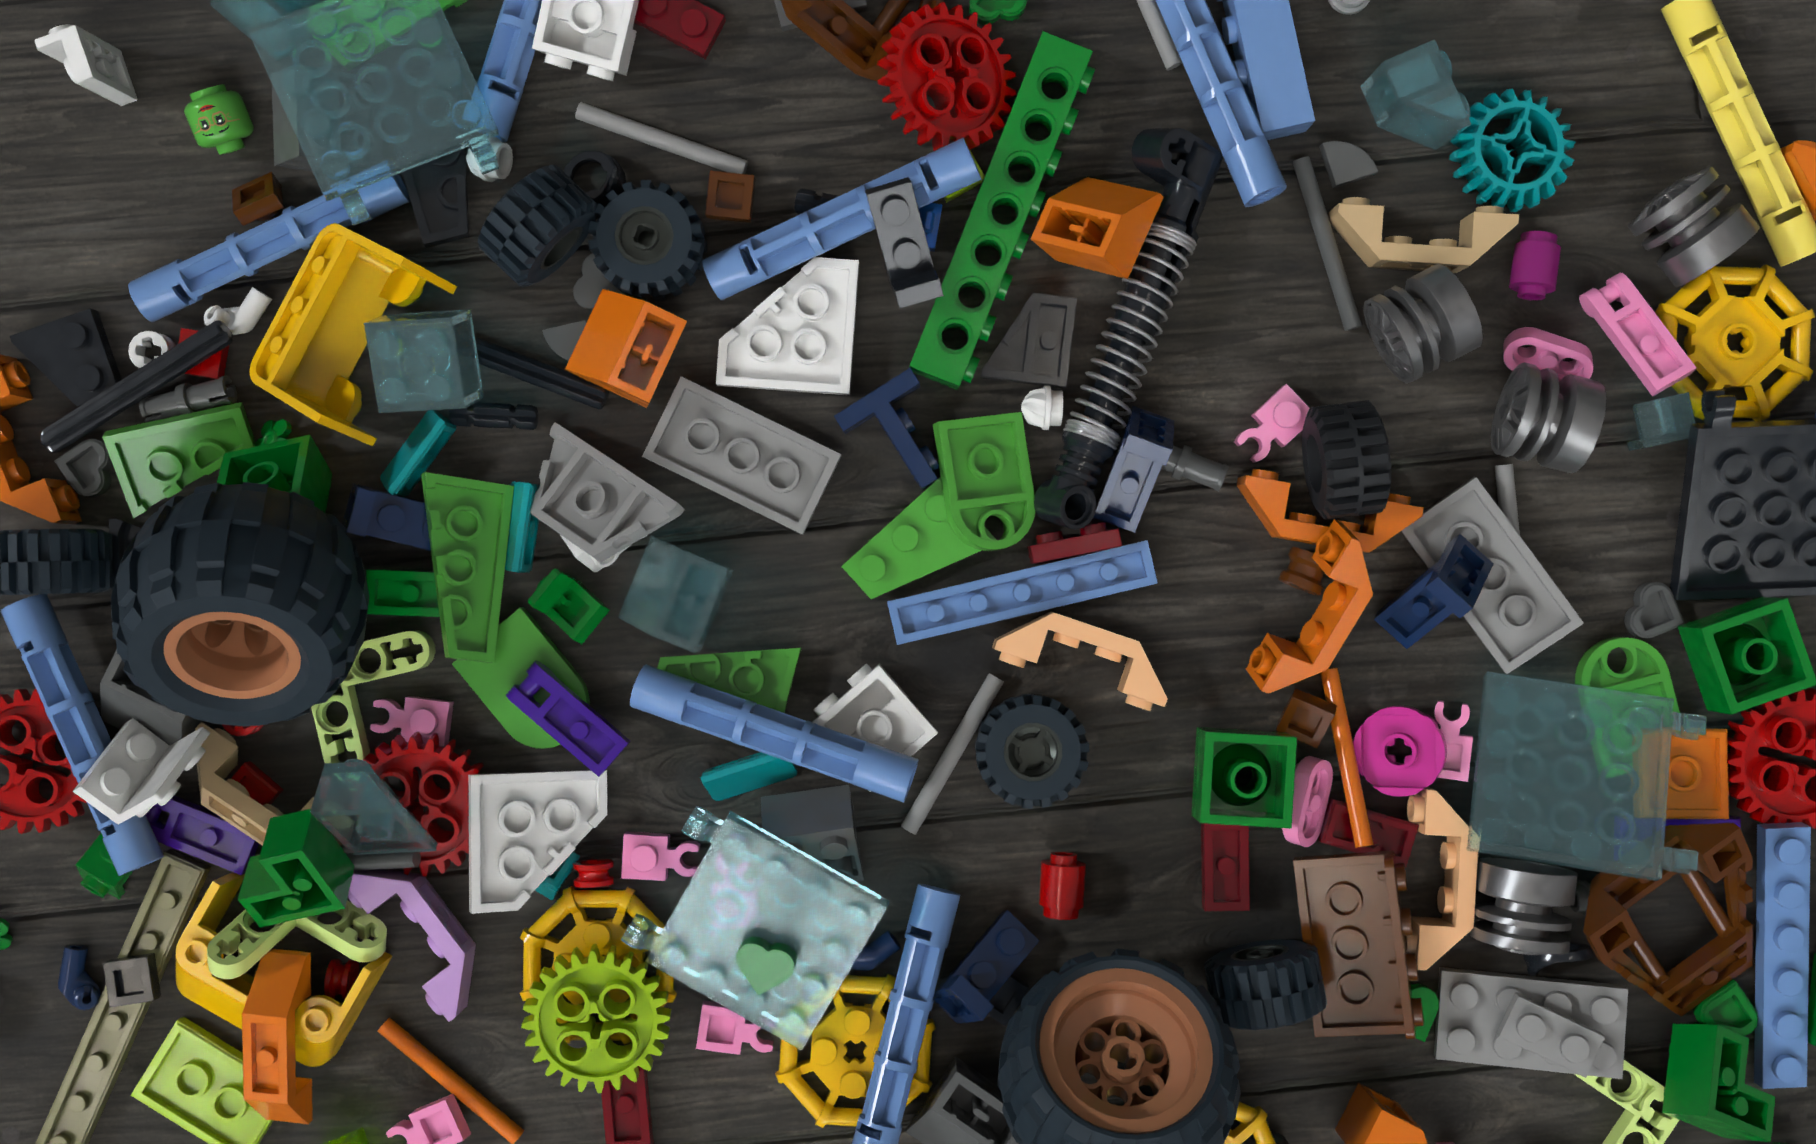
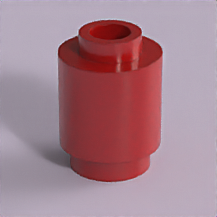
M1051 852L1050 859L1041 861L1039 904L1043 906V916L1058 920L1079 918V909L1084 907L1086 864L1077 861V854L1071 852Z

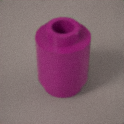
M1527 231L1520 235V242L1514 245L1509 288L1518 292L1517 297L1524 300H1543L1546 294L1556 291L1561 247L1557 244L1558 236L1556 234L1546 231Z

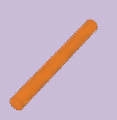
M1331 668L1320 674L1326 701L1337 705L1335 716L1330 724L1355 848L1370 846L1374 844L1338 668Z
M389 1017L378 1029L377 1032L451 1094H454L458 1100L508 1142L514 1144L523 1134L524 1129Z

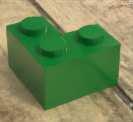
M314 808L270 818L260 855L249 858L238 901L260 928L345 909L355 866Z
M1673 1024L1662 1113L1723 1138L1771 1142L1775 1096L1745 1084L1749 1038L1720 1025Z

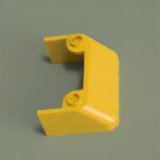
M329 224L317 235L250 364V378L255 385L313 421L373 446L377 438L352 424L353 419L361 409L362 396L360 388L348 380L389 302L399 307L410 305L420 297L426 281L451 294H454L457 286L340 224Z
M232 872L212 881L176 945V985L184 997L242 1029V1012L254 977L245 973L234 979H221L209 971L207 963L208 944L218 934L215 930L243 883L245 874L239 875ZM384 952L381 957L364 966L343 1004L329 996L316 995L308 998L295 1009L296 1061L308 1067H319L337 1054L390 962L392 955Z

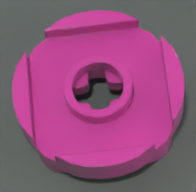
M1390 706L1377 711L1360 726L1353 741L1360 774L1364 775L1366 780L1374 785L1375 789L1391 796L1402 797L1419 793L1436 781L1446 763L1447 745L1445 737L1438 727V723L1430 715H1426L1420 710L1409 706ZM1396 738L1404 739L1405 745L1412 748V755L1405 756L1404 763H1397L1396 756L1387 752L1388 746L1395 745Z

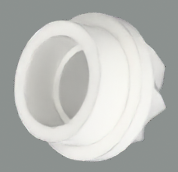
M487 136L483 140L473 141L471 148L468 149L466 160L473 174L484 181L493 182L496 179H505L509 175L513 164V153L507 143H502L497 137Z
M1047 385L1030 391L1021 404V411L1028 424L1041 427L1042 430H1049V426H1061L1063 391L1051 390V386Z

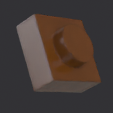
M710 170L705 211L706 217L751 223L756 183L755 176Z
M272 171L232 189L233 213L241 224L245 226L255 220H267L284 207L282 186Z
M1294 688L1278 720L1276 731L1291 734L1297 737V740L1318 748L1335 716L1337 705Z

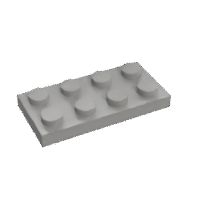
M680 377L642 457L804 535L842 455L686 378Z
M1477 477L1471 478L1423 511L1421 518L1401 531L1428 569L1439 561L1447 544L1459 534L1465 537L1494 563L1473 609L1463 617L1506 674L1584 624Z
M1439 967L1437 996L1439 999V1009L1436 1015L1435 1059L1577 1074L1498 1036L1496 1032L1516 992L1601 1032L1605 1039L1588 1076L1623 1079L1628 988L1625 985Z

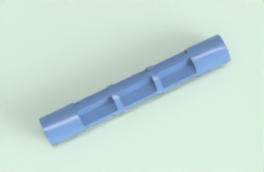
M542 0L503 1L465 119L464 127L484 137L494 136L499 138L501 142H507L535 54L532 45Z
M1155 0L1244 206L1253 207L1278 196L1287 188V185L1206 0Z
M964 138L702 260L705 274L713 291L720 300H724L874 230L875 226L865 193L866 189L909 177L919 209L982 180Z
M387 160L339 184L340 188L297 208L293 206L285 208L282 211V215L240 235L234 232L226 236V241L187 260L177 259L130 281L128 288L131 298L140 313L150 322H155L202 300L203 294L243 275L251 277L258 273V268L298 249H310L320 231L329 224L337 223L344 227L356 222L363 224L410 202L407 188L394 165Z
M38 594L16 601L1 609L0 612L16 648L22 654L21 659L26 665L43 703L46 715L51 721L71 766V771L79 784L111 742V739L94 703L95 700L89 692L68 645L69 642L48 595ZM87 802L97 824V829L102 833V840L118 876L127 874L164 857L146 814L141 818L135 815L120 824H116Z
M647 664L640 670L630 697V706L632 708L731 741L740 746L748 747L903 803L909 793L919 759L851 737Z
M925 884L917 885L905 933L906 941L894 988L890 992V1004L878 1051L874 1055V1067L863 1111L859 1115L852 1144H898L902 1130L901 1123L913 1075L916 1074L918 1067L917 1059L929 1012L932 1011L933 996L945 948L948 947L961 896L958 893Z

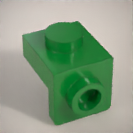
M557 568L553 569L548 576L539 582L536 591L528 599V603L534 609L546 614L572 640L580 644L585 642L610 611L580 581Z
M101 833L76 864L83 878L80 884L101 898H104L108 893L120 899L125 893L123 884L133 871L118 876L102 840L103 836Z

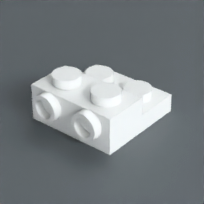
M542 0L532 49L546 54L545 63L571 70L572 62L574 61L588 65V75L613 81L615 73L627 76L637 31L633 30V24L639 0Z
M866 663L847 680L852 688L843 696L838 698L832 693L813 709L818 715L813 721L817 725L908 756L914 755L938 734V731L912 703L907 694L880 663L874 669H871Z

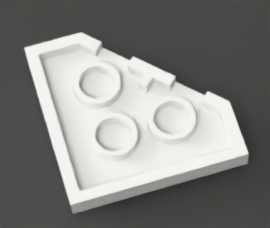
M814 257L783 287H779L753 310L754 312L721 337L718 346L716 385L850 395L859 260Z
M591 770L468 775L469 912L474 914L518 911L528 901L536 888L556 871L576 849L575 847L608 815L607 770L600 777Z

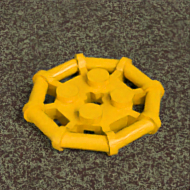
M1763 265L1761 268L1714 266L1699 277L1686 283L1666 303H1660L1655 311L1676 341L1678 323L1688 327V333L1684 339V347L1687 351V356L1696 366V370L1708 382L1706 389H1723V387L1744 388L1748 399L1736 400V407L1732 418H1752L1754 421L1768 419L1770 411L1803 381H1809L1813 374V370L1809 368L1811 319L1815 318L1813 309L1808 310L1775 275L1776 269L1769 265ZM1724 284L1751 285L1752 290L1747 297H1735L1727 294ZM1705 290H1708L1711 302L1700 313L1694 315L1684 310ZM1766 294L1786 314L1787 318L1781 319L1764 301ZM1791 327L1790 358L1784 356L1785 348L1780 349L1781 337H1785V329ZM1740 332L1744 338L1740 342L1743 348L1741 353L1737 350L1731 351L1727 345L1728 334L1734 335ZM1776 368L1781 370L1784 375L1764 392L1761 382ZM1689 377L1672 385L1671 387L1692 408L1693 416L1704 420L1701 406L1703 392Z
M571 886L563 889V895L530 928H524L521 933L520 939L524 941L523 990L520 992L522 1001H526L528 998H535L529 992L534 981L543 983L540 978L541 948L554 952L552 970L556 971L554 962L558 955L563 956L570 963L574 948L578 947L585 958L589 956L592 945L597 944L600 956L603 954L607 956L612 945L616 946V959L622 960L627 953L633 952L631 965L635 968L644 963L646 951L656 949V975H659L661 979L659 986L654 992L668 991L667 1002L660 1007H664L667 1003H673L677 992L674 990V941L677 939L675 930H669L635 895L636 890L627 887L626 890H576ZM584 908H617L614 918L595 920V918L587 917ZM569 913L573 915L576 926L565 937L559 940L548 935ZM628 913L651 938L641 941L623 923L626 914ZM615 988L608 991V996L615 1002L622 1003L630 997L622 989ZM576 991L563 993L573 1005L584 1002L583 997ZM636 1014L629 1016L634 1020L638 1018ZM557 1018L558 1023L562 1024L568 1022L564 1021L561 1018ZM618 1032L610 1036L612 1041H622L624 1045L632 1042L630 1037L624 1033ZM570 1035L565 1038V1041L570 1044L572 1040H583V1038L577 1035Z
M830 971L824 973L825 978L789 1010H782L779 1016V1020L782 1022L779 1070L775 1075L778 1083H784L815 1118V1125L824 1128L825 1125L856 1127L859 1115L862 1114L863 1109L834 1107L838 1096L856 1099L866 1097L874 1067V1055L878 1051L886 1020V1014L881 1009L886 1000L890 1002L889 996L891 989L894 988L896 978L889 974L886 977L842 975ZM842 993L873 994L877 996L873 1004L856 1006L853 1003H845ZM830 996L832 997L835 1008L818 1023L806 1018ZM933 1019L927 1020L917 1059L918 1067L916 1074L913 1075L906 1106L922 1092L928 1093L932 1086V1082L929 1080L932 1032L936 1029ZM799 1031H803L812 1035L811 1058L797 1063ZM851 1040L853 1043L858 1044L863 1041L867 1045L863 1050L865 1057L861 1060L857 1058L849 1059L846 1056L848 1048L845 1045L846 1042ZM813 1071L830 1090L825 1101L817 1095L801 1075Z

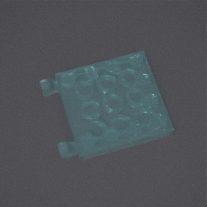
M326 0L247 29L326 201L340 197L353 226L371 219L358 189L466 147H470L482 175L499 169L498 159L488 140L499 135L498 128L438 0Z
M1487 672L1483 679L1467 851L1653 881L1662 879V869L1683 874H1689L1690 870L1697 871V851L1664 847L1671 736L1698 740L1699 735L1706 734L1707 717L1697 714L1673 712V698Z
M696 806L685 823L682 832L695 840L711 842V846L664 929L655 925L645 916L636 913L621 941L635 949L650 950L651 952L645 961L646 963L802 1050L887 910L890 901L732 811L729 812L725 821H723L708 810ZM752 936L766 939L770 944L776 942L785 943L791 946L797 955V965L792 976L759 996L736 963V954L741 943L746 938Z

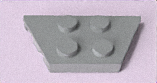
M556 422L551 427L549 435L554 439L550 459L543 460L539 474L540 486L534 494L530 513L600 563L679 517L685 509L679 503Z

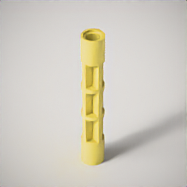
M1674 0L1664 6L1661 12L1687 64L1780 267L1815 253L1816 223L1781 152V148L1747 79L1712 0Z

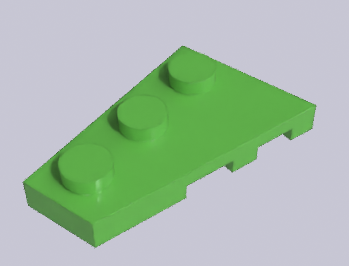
M242 402L109 430L102 437L133 519L146 512L150 506L162 499L170 498L183 490V487L205 474L209 475L220 469L224 453L255 447L256 444Z
M939 477L841 567L867 596L873 599L982 550L967 545L952 530L947 519L942 482ZM984 526L987 536L993 540H996V538Z
M802 648L660 657L657 668L785 713Z

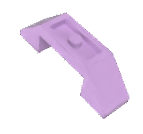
M390 869L354 871L348 899L357 908H363L369 914L398 894L402 900L400 906L405 915L412 922H419L428 934L427 942L432 951L440 958L445 957L450 963L422 986L426 991L425 998L430 1008L436 1014L444 1015L447 1021L450 1022L468 1004L476 947L475 942L422 874L410 872L408 875H404V871Z

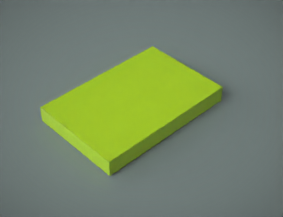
M184 1016L175 1022L131 1094L135 1099L208 1144H259L274 1121L266 1120L244 1100L243 1053Z

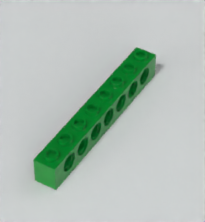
M1042 32L941 285L944 296L936 298L909 366L913 373L955 390H959L962 380L971 383L980 358L973 356L979 339L985 342L988 341L997 318L990 315L989 312L995 298L1004 301L1013 275L1005 272L1011 257L1021 258L1030 235L1022 231L1028 215L1037 218L1046 193L1038 189L1044 174L1053 177L1063 153V151L1055 148L1061 133L1070 135L1079 112L1078 109L1072 107L1077 92L1086 94L1096 68L1088 66L1093 53L1092 50L1047 32ZM1049 82L1058 83L1063 87L1065 95L1059 99L1048 98L1043 93L1042 86ZM1039 123L1046 127L1049 136L1045 140L1035 141L1028 137L1025 128L1030 124ZM1016 164H1023L1031 170L1033 178L1028 182L1019 183L1010 177L1008 170ZM1000 205H1007L1015 211L1016 220L1011 224H1000L992 216L993 209ZM983 246L993 247L998 251L1000 261L993 266H984L977 261L975 257L976 251ZM974 287L980 290L984 301L976 308H968L960 302L959 293L964 288ZM950 328L962 330L967 336V344L959 350L947 348L942 341L944 332Z

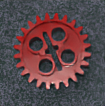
M945 2L939 3L934 8L926 4L917 10L916 13L914 11L910 12L901 19L902 22L889 31L892 37L882 43L881 46L889 55L884 56L877 63L878 66L888 71V74L877 81L882 86L890 87L891 93L886 95L882 101L883 103H895L897 109L892 113L891 119L896 120L904 117L907 122L903 128V133L906 135L916 129L918 131L917 144L921 146L932 139L933 151L961 138H964L969 150L979 146L980 143L982 144L994 137L993 132L1005 126L1002 117L1010 114L1012 110L1005 101L1016 95L1015 90L1006 86V82L1015 78L1016 73L1005 70L1003 65L1012 56L1011 54H999L997 50L1003 43V38L991 40L988 35L992 24L988 23L979 28L977 26L978 13L973 12L966 18H963L962 5L959 4L949 11ZM921 50L928 56L929 63L922 57ZM961 50L966 54L968 62L963 58ZM926 95L932 98L935 108L929 104ZM967 95L971 97L974 107L968 102Z
M36 688L31 696L27 689L15 690L14 700L8 694H1L0 747L17 755L33 753L32 759L55 766L60 765L71 771L67 757L63 758L56 752L55 744L58 737L50 719L46 715ZM16 721L22 722L26 727V738L22 743L17 742L12 735V727ZM0 753V763L8 768L10 774L6 785L0 783V830L10 829L17 822L19 834L31 832L33 825H35L38 833L50 830L51 821L57 827L69 824L68 814L73 817L85 814L80 801L87 802L73 792L78 782L72 771L69 776H66L64 773L49 766L32 768L33 762L31 760ZM42 778L50 780L53 784L54 791L50 800L43 798L39 793V783Z
M1806 688L1755 706V710L1747 709L1741 711L1740 713L1744 718L1742 723L1728 722L1730 728L1736 732L1734 738L1727 737L1728 746L1731 747L1727 759V764H1730L1728 781L1734 783L1729 787V796L1739 799L1736 805L1738 809L1749 813L1750 818L1763 824L1802 822L1812 829H1816V768L1789 760L1784 761L1773 756L1759 754L1758 752L1760 747H1768L1816 760V689ZM1782 725V733L1776 739V731ZM1770 767V774L1765 781H1763L1764 773ZM1811 778V784L1809 788L1805 791V785L1807 781Z
M415 732L410 737L408 744L401 734L391 741V747L387 743L382 742L375 749L376 755L369 753L361 761L365 768H358L351 776L358 784H353L346 792L350 797L358 799L346 808L347 813L359 815V818L350 825V829H364L366 833L358 844L363 846L373 843L376 846L373 852L418 849L421 855L419 868L423 876L429 874L433 864H435L441 874L445 873L449 868L450 860L459 867L466 859L465 852L469 854L468 775L478 774L484 766L483 763L470 766L466 762L472 752L470 749L465 750L460 755L454 753L456 740L454 739L445 747L439 746V736L437 733H434L427 743H423L420 732ZM415 767H419L421 769L422 778L420 781L418 772L415 769ZM438 774L446 777L450 783V789L438 787L433 781V775ZM394 776L401 779L405 785V791L394 789L390 785L388 777ZM419 795V802H415L414 800ZM423 806H428V809L424 813ZM436 818L448 819L453 824L454 831H445L440 828ZM397 819L405 822L410 832L402 833L394 827L392 820ZM422 826H423L424 836H425V838H426L428 841H423V840L421 839L420 830H421ZM414 867L403 868L404 875H408Z

